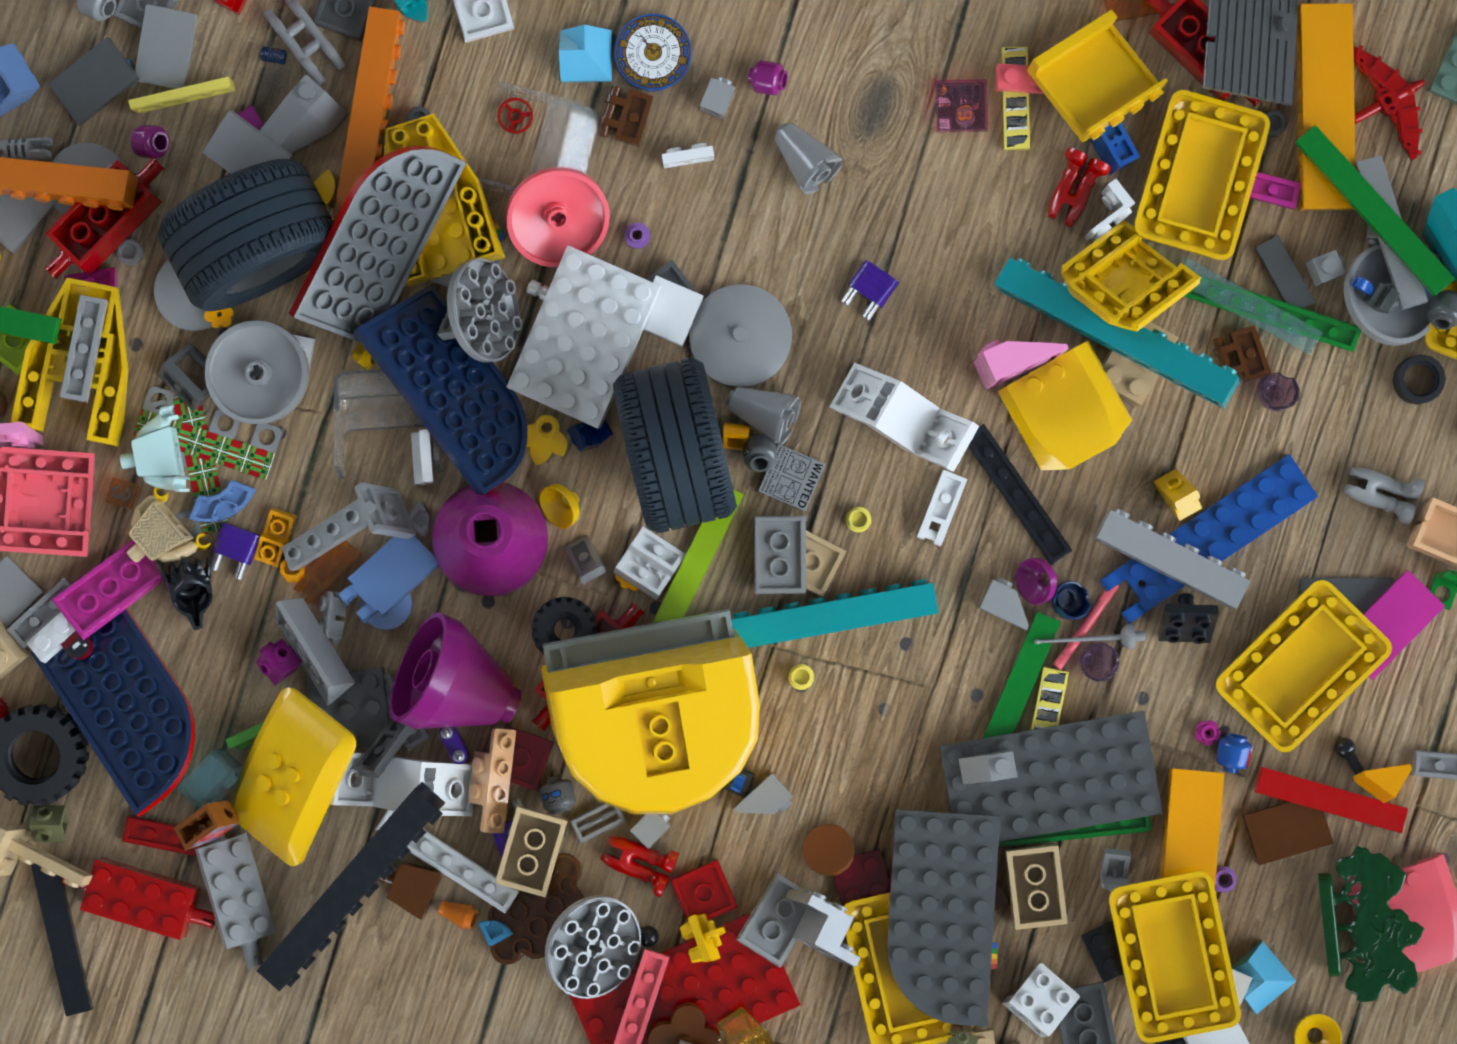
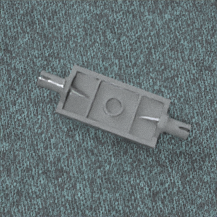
M247 833L232 838L225 837L224 834L220 838L209 842V845L197 848L195 851L224 949L235 946L242 947L247 969L263 964L257 945L259 938L274 934L276 931Z

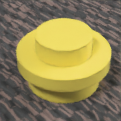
M854 507L846 515V525L853 532H864L871 524V515L863 507Z
M798 664L791 668L788 679L795 689L805 690L812 685L814 673L809 666Z

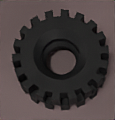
M559 597L551 599L541 606L535 614L531 627L532 639L537 649L543 655L542 644L561 641L556 636L554 628L556 623L562 619L570 620L574 624L575 633L572 638L597 634L598 626L595 615L586 604L575 598Z

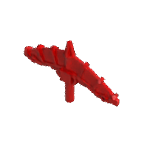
M1354 46V63L1360 72L1370 80L1371 86L1376 92L1374 95L1375 103L1354 113L1355 124L1379 111L1381 114L1389 116L1397 129L1398 140L1401 143L1402 149L1411 161L1415 160L1422 152L1418 150L1419 134L1423 133V130L1419 128L1418 112L1421 111V108L1416 107L1414 93L1425 84L1424 79L1407 83L1398 74L1400 72L1399 69L1394 71L1381 61L1383 57L1379 55L1376 58L1363 51V46Z

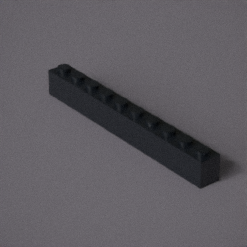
M423 782L414 788L257 969V972L279 992L286 985L291 988L301 977L298 974L299 970L302 967L307 970L316 960L313 954L317 950L322 952L332 941L329 936L333 932L338 934L345 927L347 922L344 919L347 915L350 914L353 917L363 906L360 902L364 896L369 899L379 888L376 882L380 878L385 880L395 868L392 864L397 859L401 862L411 851L408 848L409 844L412 841L417 844L427 833L423 828L428 823L433 825L442 816L443 813L440 809L444 806L445 802Z

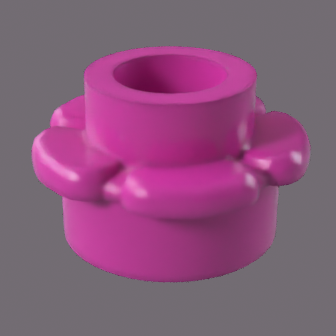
M1212 720L1208 722L1201 721L1197 725L1195 737L1199 742H1203L1206 746H1211L1220 739L1221 731L1218 730L1216 722ZM1207 730L1210 731V735H1206Z

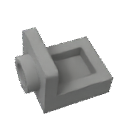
M1104 849L1100 870L1102 888L1112 891L1119 886L1128 885L1127 876L1131 861V851Z

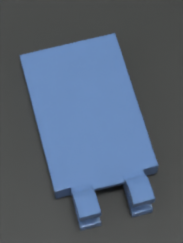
M415 536L410 539L393 537L348 577L352 585L345 588L339 594L340 599L348 606L359 596L367 605L363 606L356 614L366 624L377 612L383 617L387 615L439 567V564L431 552Z

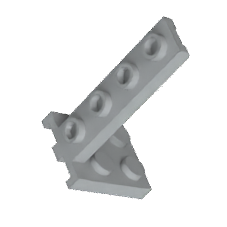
M364 482L355 486L354 488L358 496L357 500L282 547L289 570L296 571L367 526H369L371 533L403 539H410L416 535L399 489Z

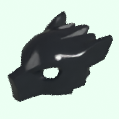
M212 551L208 552L204 568L199 558L195 557L193 565L186 557H182L177 568L173 562L170 563L169 575H167L158 561L154 562L169 592L174 607L188 618L193 630L203 628L204 613L210 606L213 598L211 586Z

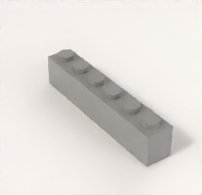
M1116 508L1115 511L1109 510L1106 512L1093 538L1094 540L1230 609L1238 608L1251 582L1245 578L1246 574L1233 567L1231 570L1222 567L1223 562L1212 556L1205 558L1198 554L1200 550L1189 544H1185L1183 547L1175 543V537L1165 532L1159 535L1151 531L1153 526L1141 520L1136 523L1128 519L1130 515Z

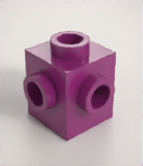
M283 639L275 644L269 642L259 651L261 655L255 662L261 673L267 676L275 686L292 675L302 663L293 648L287 645Z

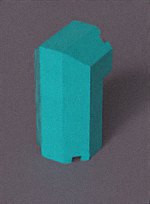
M1453 187L1435 196L1426 218L1422 236L1431 251L1440 255L1456 282L1457 189Z

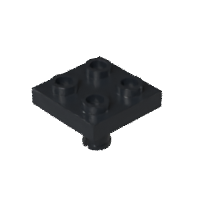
M1190 593L1180 594L1178 596L1179 604H1165L1158 631L1159 641H1167L1169 643L1193 642L1196 644L1211 642L1219 615L1218 605H1195L1194 595Z

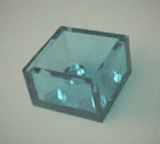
M224 748L215 749L186 777L177 789L197 809H200L205 804L221 801L225 797L223 792L230 787L236 786L243 766Z

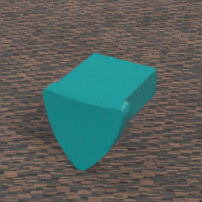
M394 0L397 4V9L403 15L418 22H427V0Z

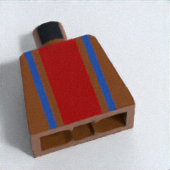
M228 800L208 803L176 825L174 830L186 851L220 838L239 824L238 814L233 810ZM198 826L205 827L202 829L203 832H198Z

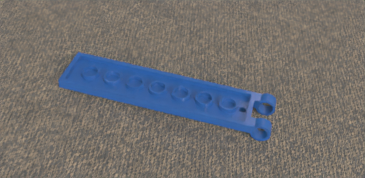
M1288 454L1169 533V535L1175 537V543L1183 547L1185 544H1189L1200 550L1198 554L1205 558L1212 556L1223 561L1319 496L1292 456ZM1130 559L1099 580L1106 592L1126 580L1139 601L1121 612L1128 624L1185 586L1134 559ZM1140 580L1145 582L1144 587H1139L1138 582Z

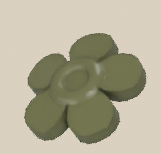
M955 1025L950 1029L952 1036L948 1038V1044H977L978 1037L972 1034V1026L964 1025L961 1031V1028Z

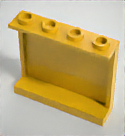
M1112 9L1034 58L1027 69L1028 74L1082 143L1089 138H1092V140L1097 139L1105 132V128L1109 125L1112 127L1117 126L1125 119L1124 115L1129 112L1132 115L1143 108L1144 102L1150 99L1153 102L1164 93L1162 89L1168 82L1166 78L1160 82L1157 81L1113 24L1118 17Z

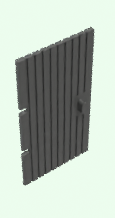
M1209 0L1206 36L1215 38L1214 42H1206L1203 88L1290 106L1293 96L1299 0Z

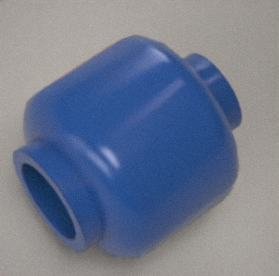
M1228 733L1227 737L1219 740L1216 756L1217 763L1224 766L1223 770L1226 772L1239 773V769H1246L1249 766L1252 744L1247 741L1246 736Z

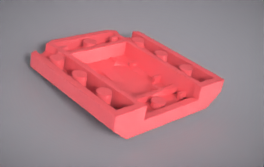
M12 447L0 448V551L88 557L95 479V453Z
M1440 853L1401 868L1406 873L1402 889L1388 902L1392 910L1402 909L1409 916V921L1417 922L1425 928L1418 943L1405 947L1403 953L1409 960L1415 963L1417 973L1452 962L1457 957V892L1444 854ZM1357 883L1349 888L1352 890V893H1348V896L1357 894L1361 890V884ZM1357 898L1351 900L1353 903L1359 904ZM1349 904L1355 920V909Z

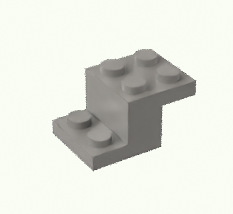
M802 887L800 891L789 889L785 898L806 909L793 938L835 961L857 967L861 957L852 953L854 948L842 943L854 918L845 913L847 908L838 903L826 901L824 895L813 890L811 892Z

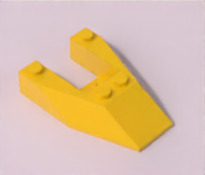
M66 278L46 313V316L62 319L56 345L31 340L26 347L10 423L23 422L33 430L44 432L54 381L63 383L80 295L105 299L108 301L91 385L92 389L97 390L86 440L119 447L125 418L129 370L119 288Z

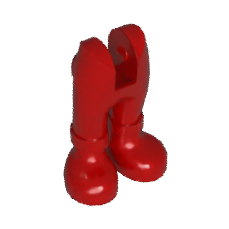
M1068 147L1065 152L1068 169L1064 170L1063 177L1055 188L1050 200L1047 217L1055 220L1063 202L1071 205L1064 221V225L1071 228L1081 216L1088 202L1091 190L1096 183L1094 180L1099 176L1107 175L1110 172L1111 166L1101 160L1090 158L1085 173L1081 177L1075 193L1072 195L1071 191L1079 177L1078 173L1084 166L1088 156L1077 149Z
M609 835L607 844L616 849L623 850L622 855L618 858L615 855L602 852L600 860L621 874L640 879L645 883L647 881L650 882L653 886V894L661 898L670 876L654 871L650 867H645L633 861V859H639L652 866L656 865L663 871L671 874L679 853L669 851L667 854H659V851L648 849L645 845L634 840Z

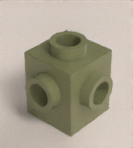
M65 805L33 807L32 815L27 817L26 823L27 831L31 832L33 842H65L69 826Z

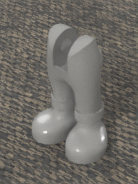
M1351 467L1349 475L1367 482L1364 490L1358 486L1345 484L1344 493L1366 505L1381 508L1390 513L1393 511L1402 524H1410L1416 510V505L1396 500L1394 497L1377 492L1376 489L1400 495L1416 502L1424 487L1423 479L1414 478L1409 483H1402L1401 480L1393 479L1371 469Z

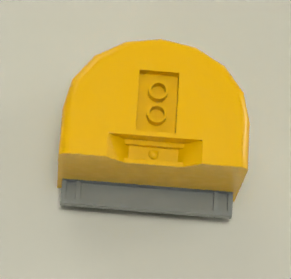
M729 609L542 644L546 665L541 666L552 731L569 773L596 800L631 814H674L709 800L742 771L758 740L760 702L752 653L737 631L733 629Z

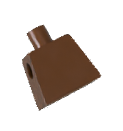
M402 862L397 872L393 870L385 880L380 878L378 881L391 886L387 894L389 900L422 920L428 911L443 873L437 869Z

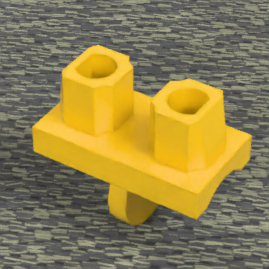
M705 914L688 917L689 921L680 927V931L685 940L695 937L697 946L689 949L688 952L691 962H710L720 959L717 947L722 945L719 936L726 933L724 927L717 929L714 920L708 922Z

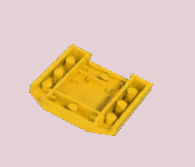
M1125 219L1061 266V275L1073 297L1108 324L1135 332L1139 331L1198 286L1201 279L1199 275L1183 263L1176 267L1143 242L1142 238L1135 232L1134 226Z
M1089 341L1080 344L997 391L1041 470H1066L1079 465L1117 444L1121 435L1132 422L1130 414Z

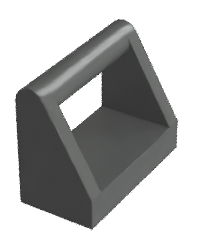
M189 343L162 363L158 376L192 411H195L210 397L207 387L201 391L180 370L177 364L189 355L205 371L207 358L192 343Z

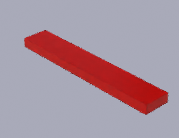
M1264 767L1259 768L1254 793L1397 833H1403L1408 808L1388 802L1383 803L1374 798Z

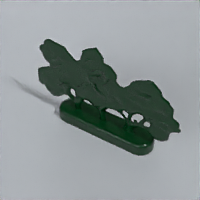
M1356 846L1351 856L1341 857L1336 862L1338 875L1346 881L1343 890L1339 894L1334 891L1333 879L1330 873H1318L1329 977L1341 976V959H1347L1353 964V971L1348 976L1345 987L1357 996L1358 1002L1377 1001L1385 985H1388L1394 991L1406 994L1418 984L1419 979L1415 963L1409 960L1403 953L1405 947L1416 945L1425 928L1417 922L1409 921V916L1402 909L1392 910L1389 907L1388 902L1401 891L1406 873L1397 865L1392 864L1389 858L1385 857L1382 853L1371 854L1366 847ZM1355 876V879L1349 882V877ZM1360 883L1361 890L1355 895L1348 896V893H1352V890L1349 888ZM1357 898L1359 904H1355L1351 900ZM1348 902L1353 906L1356 917L1352 923L1337 924L1335 906L1338 903ZM1338 931H1348L1355 942V947L1347 952H1340ZM1355 957H1363L1364 962H1357Z

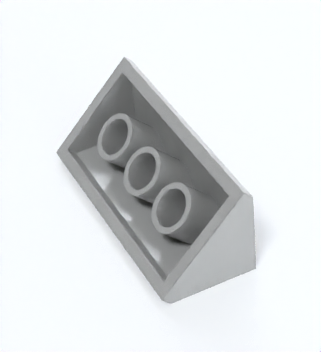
M304 599L278 601L275 604V622L297 657L302 661V666L328 706L349 689L355 681Z

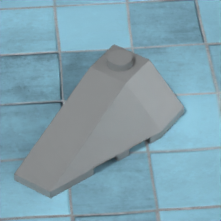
M306 74L288 93L260 131L287 152L293 154L300 149L310 146L312 142L321 137L331 134L349 114Z

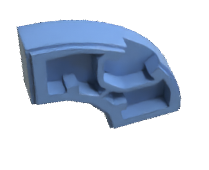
M231 480L227 487L216 495H197L189 519L198 522H218L228 519L247 506L257 489Z

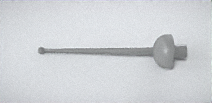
M1126 624L1120 634L1048 640L1035 639L1034 643L1121 640L1125 648L1135 649V641H1145L1146 636L1145 631H1135L1133 624Z

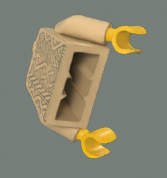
M157 487L154 488L153 496L149 495L135 507L131 520L132 529L129 531V536L136 544L127 551L128 556L136 563L144 556H147L151 561L160 560L165 563L182 560V557H188L196 553L197 550H206L211 543L207 545L199 543V539L205 537L206 534H199L194 542H192L191 540L194 537L164 504L169 498V492L164 496H159L157 493L161 489Z

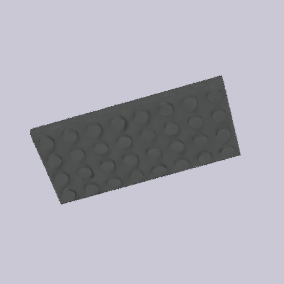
M1145 711L939 746L951 813L1000 816L999 842L1163 814ZM1005 750L1013 751L1017 771L1016 778L963 785L958 758Z

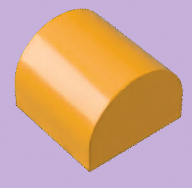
M724 422L722 438L724 449L743 451V445L749 438L750 425Z

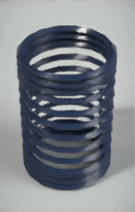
M264 46L262 48L261 61L285 64L287 58L286 50L271 48L270 51L269 47Z

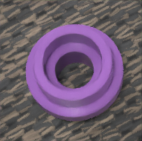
M642 223L629 225L625 231L626 243L635 249L645 247L650 240L649 229ZM640 231L642 233L641 239L635 240L632 237L633 233Z
M1217 867L1215 890L1219 892L1231 891L1236 885V874L1229 867ZM1222 874L1227 876V881L1224 884H1220L1218 880Z

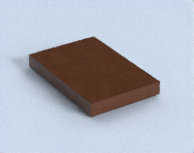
M1285 802L1243 815L1257 865H1263L1334 844L1325 813L1322 811Z

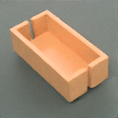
M1434 497L1425 499L1417 517V521L1421 522V524L1414 525L1406 547L1457 568V507Z

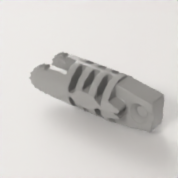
M50 137L12 139L11 141L10 139L0 141V157L33 161L50 160L52 154L44 148L52 147L53 139Z

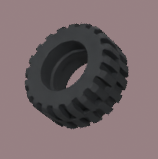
M38 704L35 706H23L0 719V790L5 793L4 798L9 801L15 799L18 801V804L24 806L28 804L42 806L45 803L50 804L64 797L80 782V778L87 769L85 765L89 760V752H87L86 746L89 744L69 713H62V709L56 706L51 708L47 707V704ZM29 731H41L54 739L60 751V763L53 774L45 778L35 779L19 770L13 758V747L16 740L22 734Z

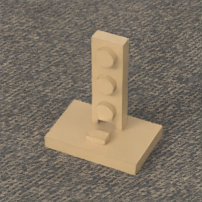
M26 824L0 826V877L11 875L18 860L29 865L35 863L41 866L40 870L50 876L57 874L65 878L63 882L69 886L78 888V886L89 885L92 874L28 843L31 832L27 831Z

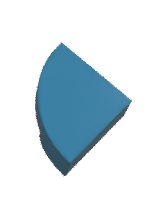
M486 920L478 923L489 947L514 934L506 924L500 921Z

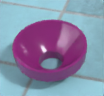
M1029 558L1022 561L1017 569V588L1021 596L1028 603L1040 605L1049 601L1055 594L1057 575L1047 561L1041 558ZM1043 572H1045L1049 578V584L1047 586L1042 581Z

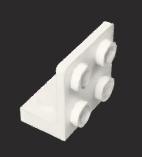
M1117 179L1110 182L1101 192L1103 203L1109 210L1114 209L1115 212L1090 230L1085 236L1087 241L1091 238L1099 239L1112 228L1110 226L1112 222L1117 225L1132 213L1130 208L1135 202Z
M1039 963L1014 995H1008L1002 1004L1042 1038L1049 1037L1080 996L1043 963Z

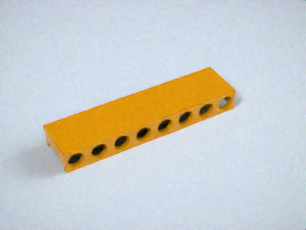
M1353 3L1301 4L1298 8L1296 33L1298 139L1316 125L1355 168ZM1298 148V183H1301L1299 211H1351L1353 209L1351 205Z
M1168 768L1159 878L1203 871L1211 876L1215 888L1225 773Z

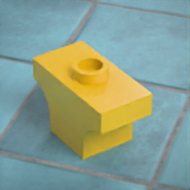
M1177 469L1154 481L1169 511L1179 521L1202 509L1198 500L1200 496L1197 489Z

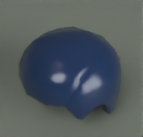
M1067 580L1057 584L1055 594L1051 598L1054 612L1059 617L1068 620H1078L1085 617L1092 607L1088 598L1089 591L1076 581Z

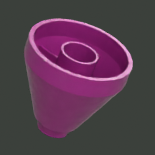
M502 483L485 495H477L472 487L467 485L451 495L438 512L433 526L432 544L441 570L455 585L475 595L497 597L521 589L536 576L546 558L548 530L538 505L527 493L516 486ZM485 522H496L498 540L476 543L475 530L477 527Z
M437 612L429 616L419 627L401 659L390 695V715L394 721L413 729L493 725L498 720L508 723L514 717L520 705L521 690L513 687L512 678L461 621Z

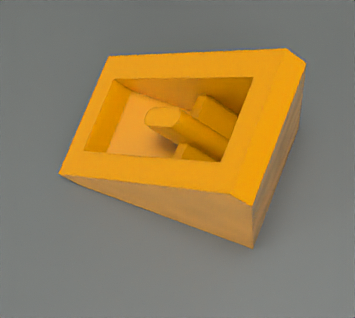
M1411 764L1367 770L1353 776L1355 783L1385 803L1396 798L1410 774L1412 766Z

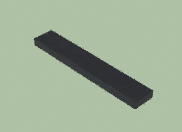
M985 424L980 426L970 441L968 448L1050 565H1053L1073 550Z
M34 863L31 865L65 1015L70 1016L93 1010V1005L65 885L62 883L63 877L57 874L55 876L45 874L40 870L41 866Z

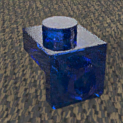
M605 419L600 429L584 422L574 424L567 429L572 443L579 452L597 448L613 435Z

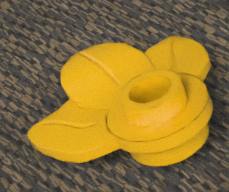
M542 415L534 424L527 425L526 447H530V454L536 465L546 462L551 457L552 452L559 456L565 455L567 440L559 431L560 425L555 417ZM545 423L551 424L552 429L550 432L546 433L542 430Z

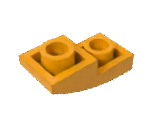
M274 507L270 510L264 532L258 542L254 556L255 560L277 568L279 567L284 555L282 547L289 542L297 515Z

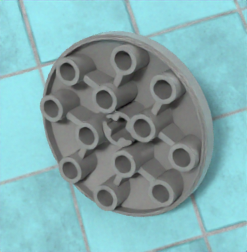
M477 258L463 262L451 277L447 293V313L442 320L437 335L442 340L456 338L462 349L477 361L488 363L502 360L514 349L519 330L522 329V320L515 293V283L507 277L497 263L490 260Z
M589 896L570 905L553 924L545 945V964L552 981L565 993L577 998H595L614 990L630 976L641 950V931L638 920L628 906L609 896Z

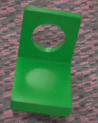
M1447 569L1446 572L1435 573L1429 591L1435 596V591L1438 587H1446L1449 591V597L1442 603L1445 605L1444 609L1451 610L1457 594V572Z

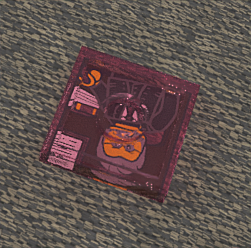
M987 79L935 81L936 133L988 131Z

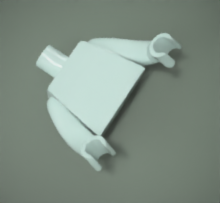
M174 404L160 408L159 414L137 432L136 439L131 441L133 452L120 454V463L123 469L136 467L137 475L143 477L144 482L151 486L175 492H190V489L186 488V480H190V477L185 476L177 429L169 427L172 420H177L179 417L172 413V409L175 407Z

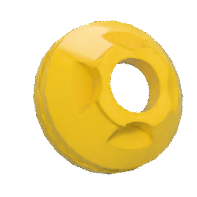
M556 483L548 485L541 490L539 495L540 508L551 524L560 529H568L577 522L580 514V500L575 492Z
M1324 1014L1307 1015L1297 1023L1294 1029L1293 1037L1295 1044H1342L1340 1027L1331 1017ZM1312 1028H1319L1322 1033L1321 1039L1316 1043H1311L1307 1038V1033Z

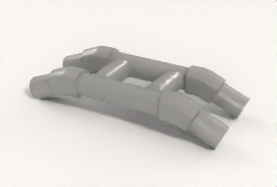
M284 0L298 18L287 29L272 9H267L263 14L318 85L322 84L326 79L309 58L318 49L321 48L338 70L346 65L297 0ZM306 28L314 40L304 48H301L293 37Z

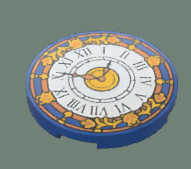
M660 14L639 16L625 25L616 40L615 60L617 67L626 81L640 90L658 92L667 89L680 81L690 66L692 54L689 37L679 23L667 16Z

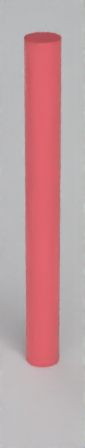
M1119 585L1107 592L1104 590L1071 638L1086 636L1120 587ZM1068 642L1052 665L1061 671L1081 642Z

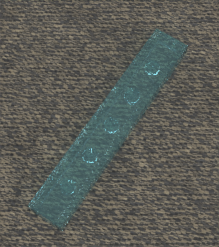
M1188 257L1185 259L1183 264L1201 277L1200 284L1192 289L1193 291L1307 354H1311L1323 333L1322 331Z

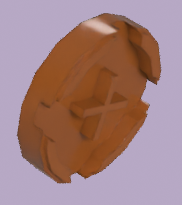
M820 825L810 831L804 841V860L811 870L819 875H839L848 869L854 859V841L848 832L838 825Z

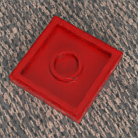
M718 859L670 879L687 921H689L688 917L702 914H705L707 920H710L738 908Z

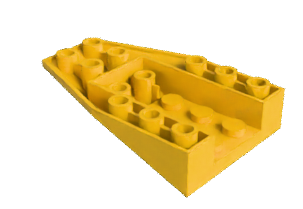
M434 113L385 129L384 156L405 147L429 146L440 149L467 162ZM466 163L405 284L407 287H413L429 282L428 280L453 274L459 265L468 260L483 258L494 262L505 258L480 181L468 163Z

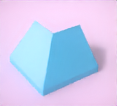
M581 25L560 31L559 62L561 82H612V30Z
M1263 941L1259 942L1231 966L1232 969L1252 977L1244 1000L1255 1014H1258L1296 982Z

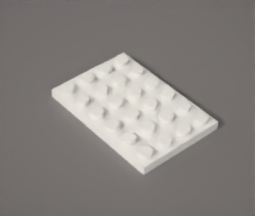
M567 245L507 384V388L600 429L615 396L613 383L620 375L625 373L662 286Z

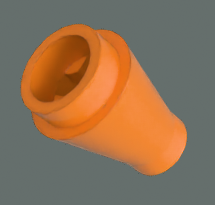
M443 900L439 906L438 915L445 917L463 930L465 928L471 930L477 920L478 910L474 909L473 905Z

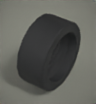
M1421 354L1411 356L1400 362L1394 371L1392 381L1394 390L1401 399L1407 403L1418 405L1431 402L1439 397L1445 387L1446 376L1439 361L1431 356ZM1413 365H1424L1433 373L1434 384L1429 392L1417 395L1410 392L1405 386V373Z

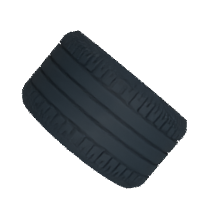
M275 159L255 164L227 175L181 201L162 219L158 231V239L189 301L195 307L202 310L218 311L260 297L309 271L334 221L304 165L291 159Z
M694 358L682 359L681 363H678V361L666 363L665 367L662 364L650 367V370L647 368L636 370L634 374L627 372L620 375L613 383L623 437L646 527L656 533L668 532L669 528L672 530L684 528L685 524L688 527L700 524V521L703 523L716 520L715 517L723 519L730 516L737 508L704 364Z

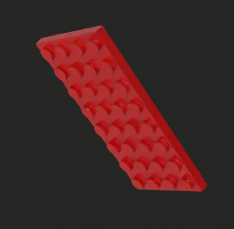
M752 912L716 927L717 929L724 927L726 933L719 936L722 945L717 947L721 957L718 960L691 962L688 952L689 949L697 946L695 937L660 952L670 957L641 1044H648L650 1028L660 1021H670L673 1010L682 1003L691 1002L702 1008L705 1015V1025L716 1029L721 1040L801 1005L784 965L782 964L781 968L777 967L736 940ZM640 962L634 965L627 979L605 995L588 999L569 995L590 1044H614Z

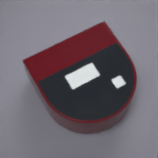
M76 631L61 643L67 654L77 660L86 659L93 651L92 639L87 637L83 640Z

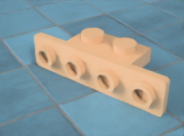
M493 728L489 753L474 751L468 802L483 806L480 831L484 833H504L516 730Z

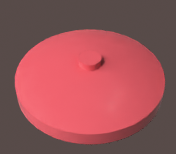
M566 167L547 168L528 176L516 187L506 209V226L515 248L528 260L546 267L559 266L567 245L591 255L603 242L610 220L608 203L599 185L585 173Z

